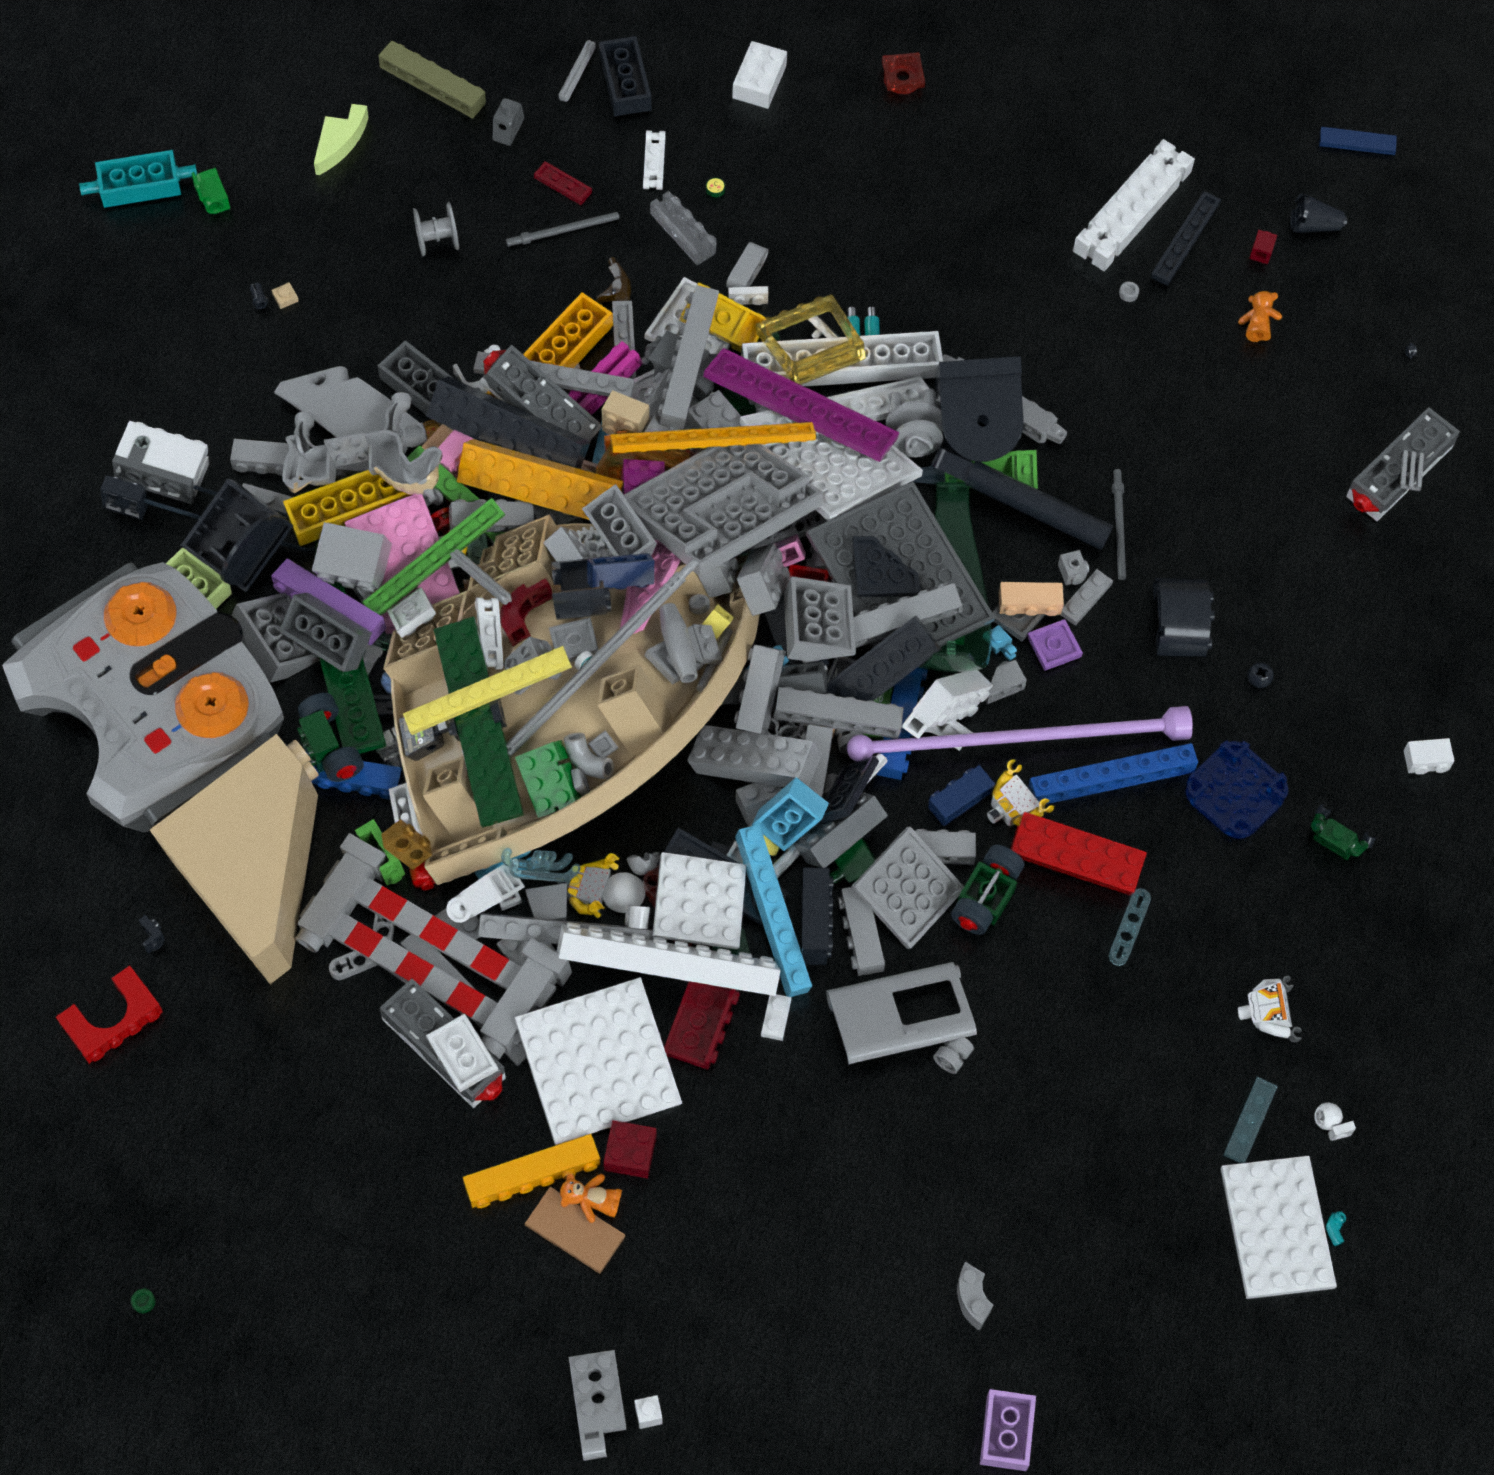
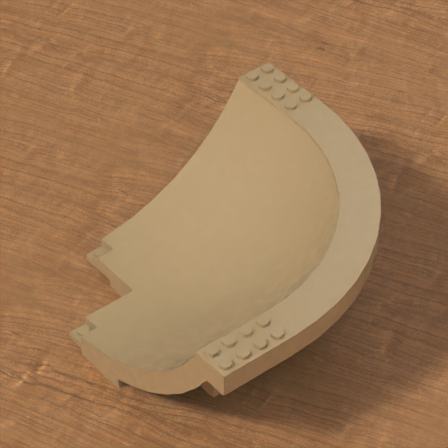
M550 515L544 516L497 535L494 545L483 549L478 566L510 594L522 584H525L528 588L544 578L547 579L552 588L554 585L552 562H556V560L543 542L561 526L582 532L583 527L590 530V526H593V524L572 523L556 525ZM751 551L734 557L738 561L739 569L736 572V582L732 592L709 598L698 575L692 571L685 578L686 581L662 604H675L687 628L693 624L701 625L717 605L734 617L727 626L733 633L721 655L722 661L716 666L704 690L700 692L696 687L707 664H704L703 668L697 671L698 677L693 682L683 683L680 680L672 685L644 656L646 650L664 641L661 632L659 607L649 618L644 630L632 634L510 758L524 815L484 828L480 825L461 742L457 741L453 735L450 736L449 732L444 733L443 747L418 761H414L405 755L399 719L404 718L403 713L449 694L433 629L473 616L477 622L475 599L478 597L490 600L495 597L475 579L470 577L468 590L432 604L436 612L433 619L428 623H422L416 628L414 633L401 638L396 630L393 631L384 670L391 678L394 724L408 791L421 832L431 842L432 856L426 860L425 869L437 885L451 882L458 877L470 875L472 872L481 869H487L494 864L506 862L513 857L543 846L573 831L631 794L662 769L691 741L712 717L732 689L748 659L749 651L756 637L760 614L752 616L737 581V577ZM680 561L674 574L680 572L686 564ZM609 588L612 612H608V615L590 617L599 650L621 627L627 588L621 590ZM697 594L707 596L710 600L708 612L704 614L692 613L689 609V599ZM553 599L532 609L525 618V624L531 637L547 641L552 651L554 647L549 627L589 617L556 620ZM499 601V613H500L501 607H502V605H503L500 601ZM501 626L504 662L524 641L513 647ZM721 634V635L718 637V639L716 640V641H717V644H718V642H719V640H720L722 634ZM488 654V658L494 659V654ZM575 661L570 662L572 668L562 671L561 676L557 680L546 678L532 684L521 695L513 692L500 698L507 727L503 728L506 743L579 671L575 668ZM503 666L502 670L494 667H488L490 676L505 671V668ZM606 730L618 746L617 750L607 756L614 763V772L611 778L598 779L585 775L590 789L588 794L557 812L538 818L515 757L558 740H562L565 747L564 738L572 733H584L589 750L596 755L588 743ZM570 758L557 762L561 765L571 761ZM571 762L572 768L576 769L574 764Z

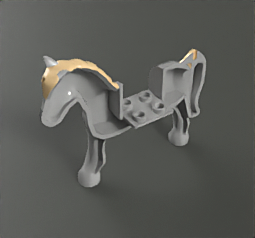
M400 392L392 396L391 406L384 414V430L324 440L325 445L314 446L310 441L309 431L314 426V416L306 411L297 413L295 415L296 428L294 435L286 438L289 450L283 464L282 477L283 482L290 491L296 493L308 484L320 486L334 483L336 467L369 461L370 473L372 475H380L383 480L396 490L409 495L426 494L429 498H434L433 488L439 480L438 468L443 455L439 448L432 446L425 449L417 459L411 462L408 461L404 455L403 444L399 436V424L403 414L410 408L411 396Z

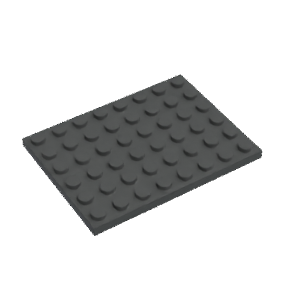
M914 482L806 532V536L833 582L851 586L854 617L858 616V613L861 611H873L882 604L890 603L891 605L898 602L900 598L906 597H857L852 538L853 536H874L880 541L879 543L887 550L890 549L902 559L906 566L910 569L913 568L918 573L920 592L938 589L937 587L944 583H955L963 606V612L924 625L940 647L995 620L993 613ZM884 639L872 642L870 645L874 648Z

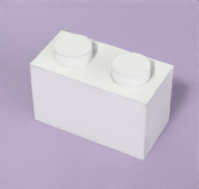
M1449 738L1411 741L1407 743L1404 749L1408 773L1425 774L1428 771L1442 773L1448 771L1454 763Z

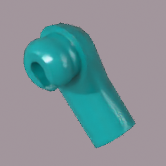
M1341 1211L1333 1213L1326 1224L1327 1233L1334 1246L1344 1242L1339 1230L1346 1221V1216Z

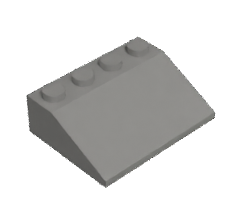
M791 577L784 590L787 658L815 661L855 655L856 646L851 586Z
M286 593L239 603L229 619L236 631L244 637L247 648L270 683L286 679L320 661L319 656L279 632L292 600Z

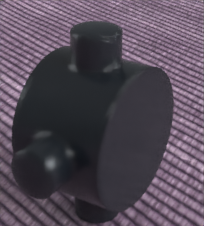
M1410 342L1405 347L1406 356L1410 359L1417 355V348L1413 342Z

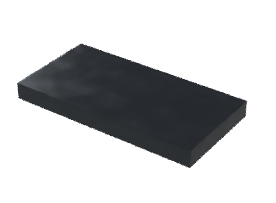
M876 756L842 767L824 799L829 804L822 820L816 824L817 826L851 814L879 763Z

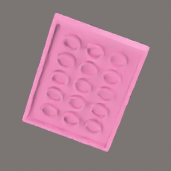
M413 494L345 522L346 527L383 534L392 543L382 586L440 540L423 494ZM449 562L444 564L400 601L420 587L426 593L431 604L460 594ZM386 611L381 616L384 618L385 632L389 637L396 628Z

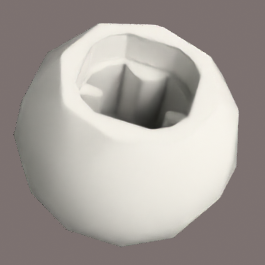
M1323 1103L1315 1111V1121L1321 1129L1330 1131L1333 1126L1340 1125L1342 1122V1111L1336 1104Z

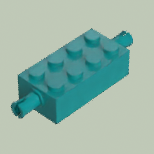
M173 150L95 162L98 179L92 182L79 183L81 195L99 192L105 208L181 195L180 179L192 177V172L196 176L197 170L195 164L184 167L176 166Z

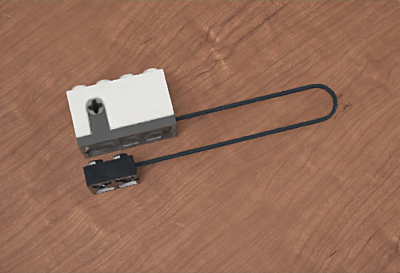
M129 421L112 460L114 476L106 475L101 486L103 508L142 520L148 504L199 519L200 515L148 500L145 497L146 491L193 504L198 491L216 496L218 492L200 487L209 465L207 445L200 440L193 441L180 434L167 433L161 428H151L141 422ZM275 510L283 517L288 518L287 513ZM285 541L280 544L304 552L315 550V545L307 548Z

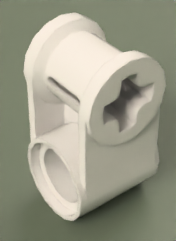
M627 906L625 926L648 929L650 907Z

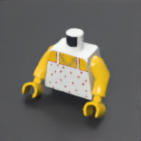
M1015 760L1008 762V771L1005 770L993 789L991 805L994 809L987 813L989 820L993 824L1003 819L1008 826L1014 824L1018 826L1023 812L1042 817L1044 812L1050 813L1054 809L1052 805L1045 809V804L1050 800L1042 799L1039 802L1017 775L1013 776L1014 772L1017 773L1022 769V766L1018 765L1013 770L1012 764Z

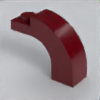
M546 578L528 588L525 584H522L511 593L512 601L508 602L507 605L503 604L501 607L500 623L513 647L531 637L525 624L527 614L532 609L553 599L552 588Z

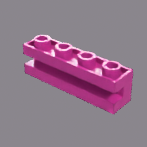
M621 341L591 372L629 378L643 363L639 354L635 350L630 351L628 345ZM571 390L568 394L590 415L608 399V396Z

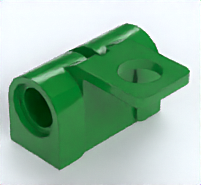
M216 168L201 172L196 176L194 172L191 173L199 199L203 202L208 213L215 214L230 209L228 197Z

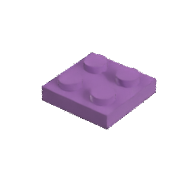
M1065 619L1027 634V638L1044 671L1082 657L1083 653Z

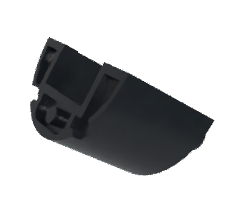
M587 559L552 562L554 584L552 586V596L556 620L601 616L612 612L609 587L604 588V581L599 580V587L591 588L587 583Z
M1155 578L1153 581L1154 601L1158 602L1159 629L1156 635L1157 655L1206 657L1208 649L1212 648L1210 626L1215 616L1214 609H1211L1213 591H1209V583L1206 579Z

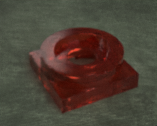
M919 53L882 56L884 82L887 86V91L908 94L917 88L925 87ZM900 71H905L909 74V78L907 80H899L896 75Z

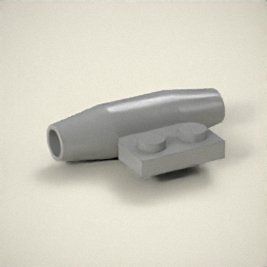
M667 603L660 607L661 632L670 661L681 682L690 683L697 679L696 660L700 664L719 665L721 663L722 657L712 625L693 624L687 628L675 604Z

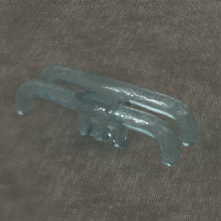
M505 848L501 855L502 863L509 867L510 874L515 878L565 882L573 879L581 869L580 865L574 864L566 873L549 871H558L568 866L573 858L570 853L565 854L558 862H554L556 852L536 850L530 860L511 859L512 850L510 848ZM518 868H526L528 870H518Z

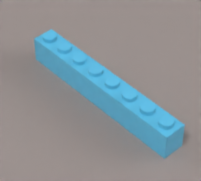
M760 824L739 829L735 839L743 864L746 865V873L774 960L781 970L780 978L787 997H793L807 993L812 984Z

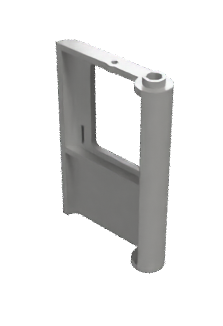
M950 962L826 990L830 1011L834 1012L847 1053L848 1063H856L977 1035L975 1022L959 979L961 978L959 966ZM945 980L951 982L961 1010L960 1013L910 1025L902 1024L892 993Z

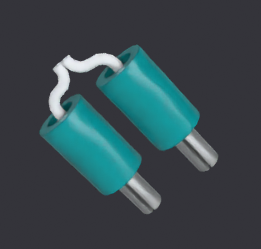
M849 307V316L845 318L846 337L860 336L859 317L855 316V308L852 307L851 309ZM869 307L868 316L864 319L865 336L880 335L879 318L875 316V308L872 307L871 309Z

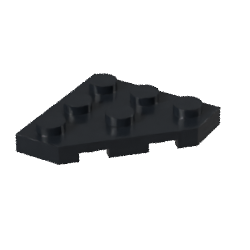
M853 536L852 547L857 597L918 595L920 592L919 575L913 568L910 569L895 553L882 546L876 537Z

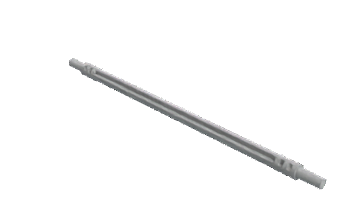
M695 558L680 572H676L507 742L510 758L686 581L685 578L699 565Z

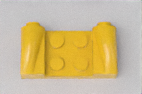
M698 282V284H697V285H699V286H703V287L710 288V287H708V286H706V285H703V284H701V283H699V282ZM719 293L709 333L731 344V348L741 353L742 343H757L768 319ZM685 307V309L681 313L679 321L686 324L687 320L683 319L686 310Z

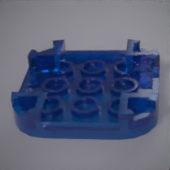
M1225 741L1195 772H1192L1187 781L1185 792L1190 803L1221 831L1230 837L1240 839L1253 834L1281 807L1288 795L1287 777L1283 772L1278 774L1249 749L1250 744L1247 742Z

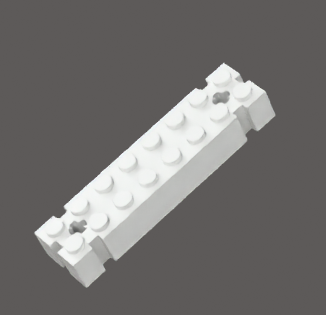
M1163 139L1155 148L1154 154H1150L1090 221L1088 230L1084 228L1076 237L1073 252L1084 259L1089 256L1093 259V265L1105 271L1113 262L1114 256H1118L1174 193L1180 181L1183 182L1192 171L1195 159L1183 151L1177 153L1175 151L1176 147Z

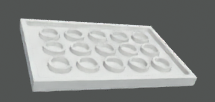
M1304 1156L1222 1166L1221 1173L1246 1299L1335 1289L1337 1285L1310 1157Z

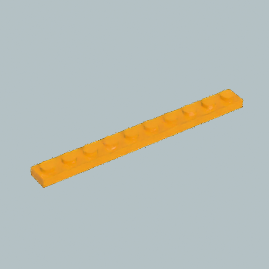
M812 422L610 434L613 453L665 451L668 449L684 450L687 448L727 447L732 445L746 446L748 444L796 441L807 442L816 439V432Z

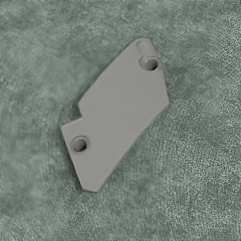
M341 366L280 382L275 390L276 395L300 411L310 412L314 416V421L336 438L384 430V414L391 406L390 399L358 377L349 379L347 369ZM405 412L399 424V436L401 437L404 453L409 446L413 448L424 445L428 440L423 423H419Z

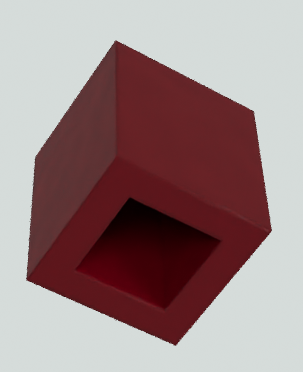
M1258 230L1249 259L1268 264L1277 235L1268 231Z

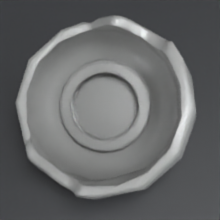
M646 852L643 859L640 856L632 855L626 860L633 873L648 875L658 869L657 863L660 860V853L648 854Z

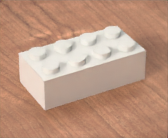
M977 669L940 678L932 684L913 711L930 728L937 725L941 726L947 722L951 723L957 719L961 720L966 716L971 717L977 712L978 704L990 695L989 690L993 685Z

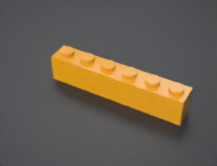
M592 1134L464 1176L463 1181L472 1208H484L490 1205L492 1201L498 1199L499 1201L507 1200L518 1192L525 1194L532 1191L533 1187L539 1185L543 1187L549 1186L555 1182L554 1180L566 1179L568 1174L575 1176L577 1172L583 1170L585 1172L595 1170L600 1165V1157Z

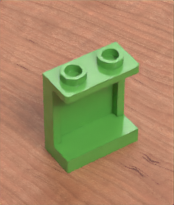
M374 819L356 829L355 832L359 839L373 847L377 846L381 852L386 854L389 862L379 867L386 885L399 882L402 876L405 875L400 860L384 849L382 832Z

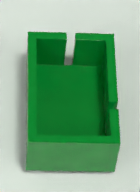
M562 740L551 742L515 757L538 818L557 812L582 797L574 788L571 762L561 765L557 762L569 758Z

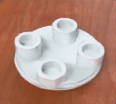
M617 873L608 879L603 893V900L605 905L613 911L626 913L627 906H640L643 903L645 887L637 876L630 873Z

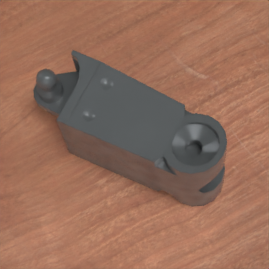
M666 331L663 337L657 336L654 342L646 346L645 357L642 358L641 362L644 365L648 364L649 360L653 363L654 377L658 372L662 373L667 369L673 372L674 368L671 367L673 355L677 356L678 351H675L677 339L681 340L682 337ZM704 349L693 391V396L699 401L710 396L715 383L703 377V374L718 354H710L706 349Z

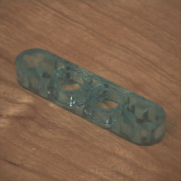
M1137 889L1131 896L1109 953V959L1114 965H1124L1129 958L1151 901L1150 893L1145 889ZM1143 896L1144 901H1142L1140 908H1137L1138 898ZM1130 913L1137 914L1139 921L1135 923L1129 921L1128 915ZM1125 931L1129 932L1132 935V940L1124 941L1120 934ZM1121 945L1124 947L1121 958L1118 959L1116 958V953H1118Z

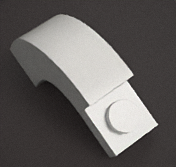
M914 711L902 725L905 730L918 739L924 732H930L938 736L972 733L956 720L930 728ZM962 747L955 748L960 751Z

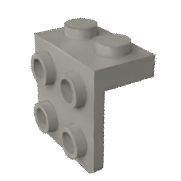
M529 637L504 660L503 666L505 670L550 652L551 646L545 640ZM561 672L548 678L557 680L561 676ZM531 685L515 691V694L521 695Z

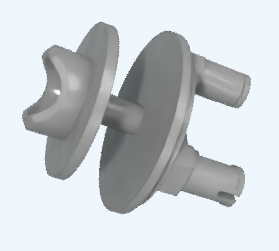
M926 389L923 392L925 401H912L902 404L899 392H893L891 396L889 395L891 410L889 411L885 426L900 432L893 446L908 457L916 458L935 452L943 442L941 409L937 405L936 392L933 389Z

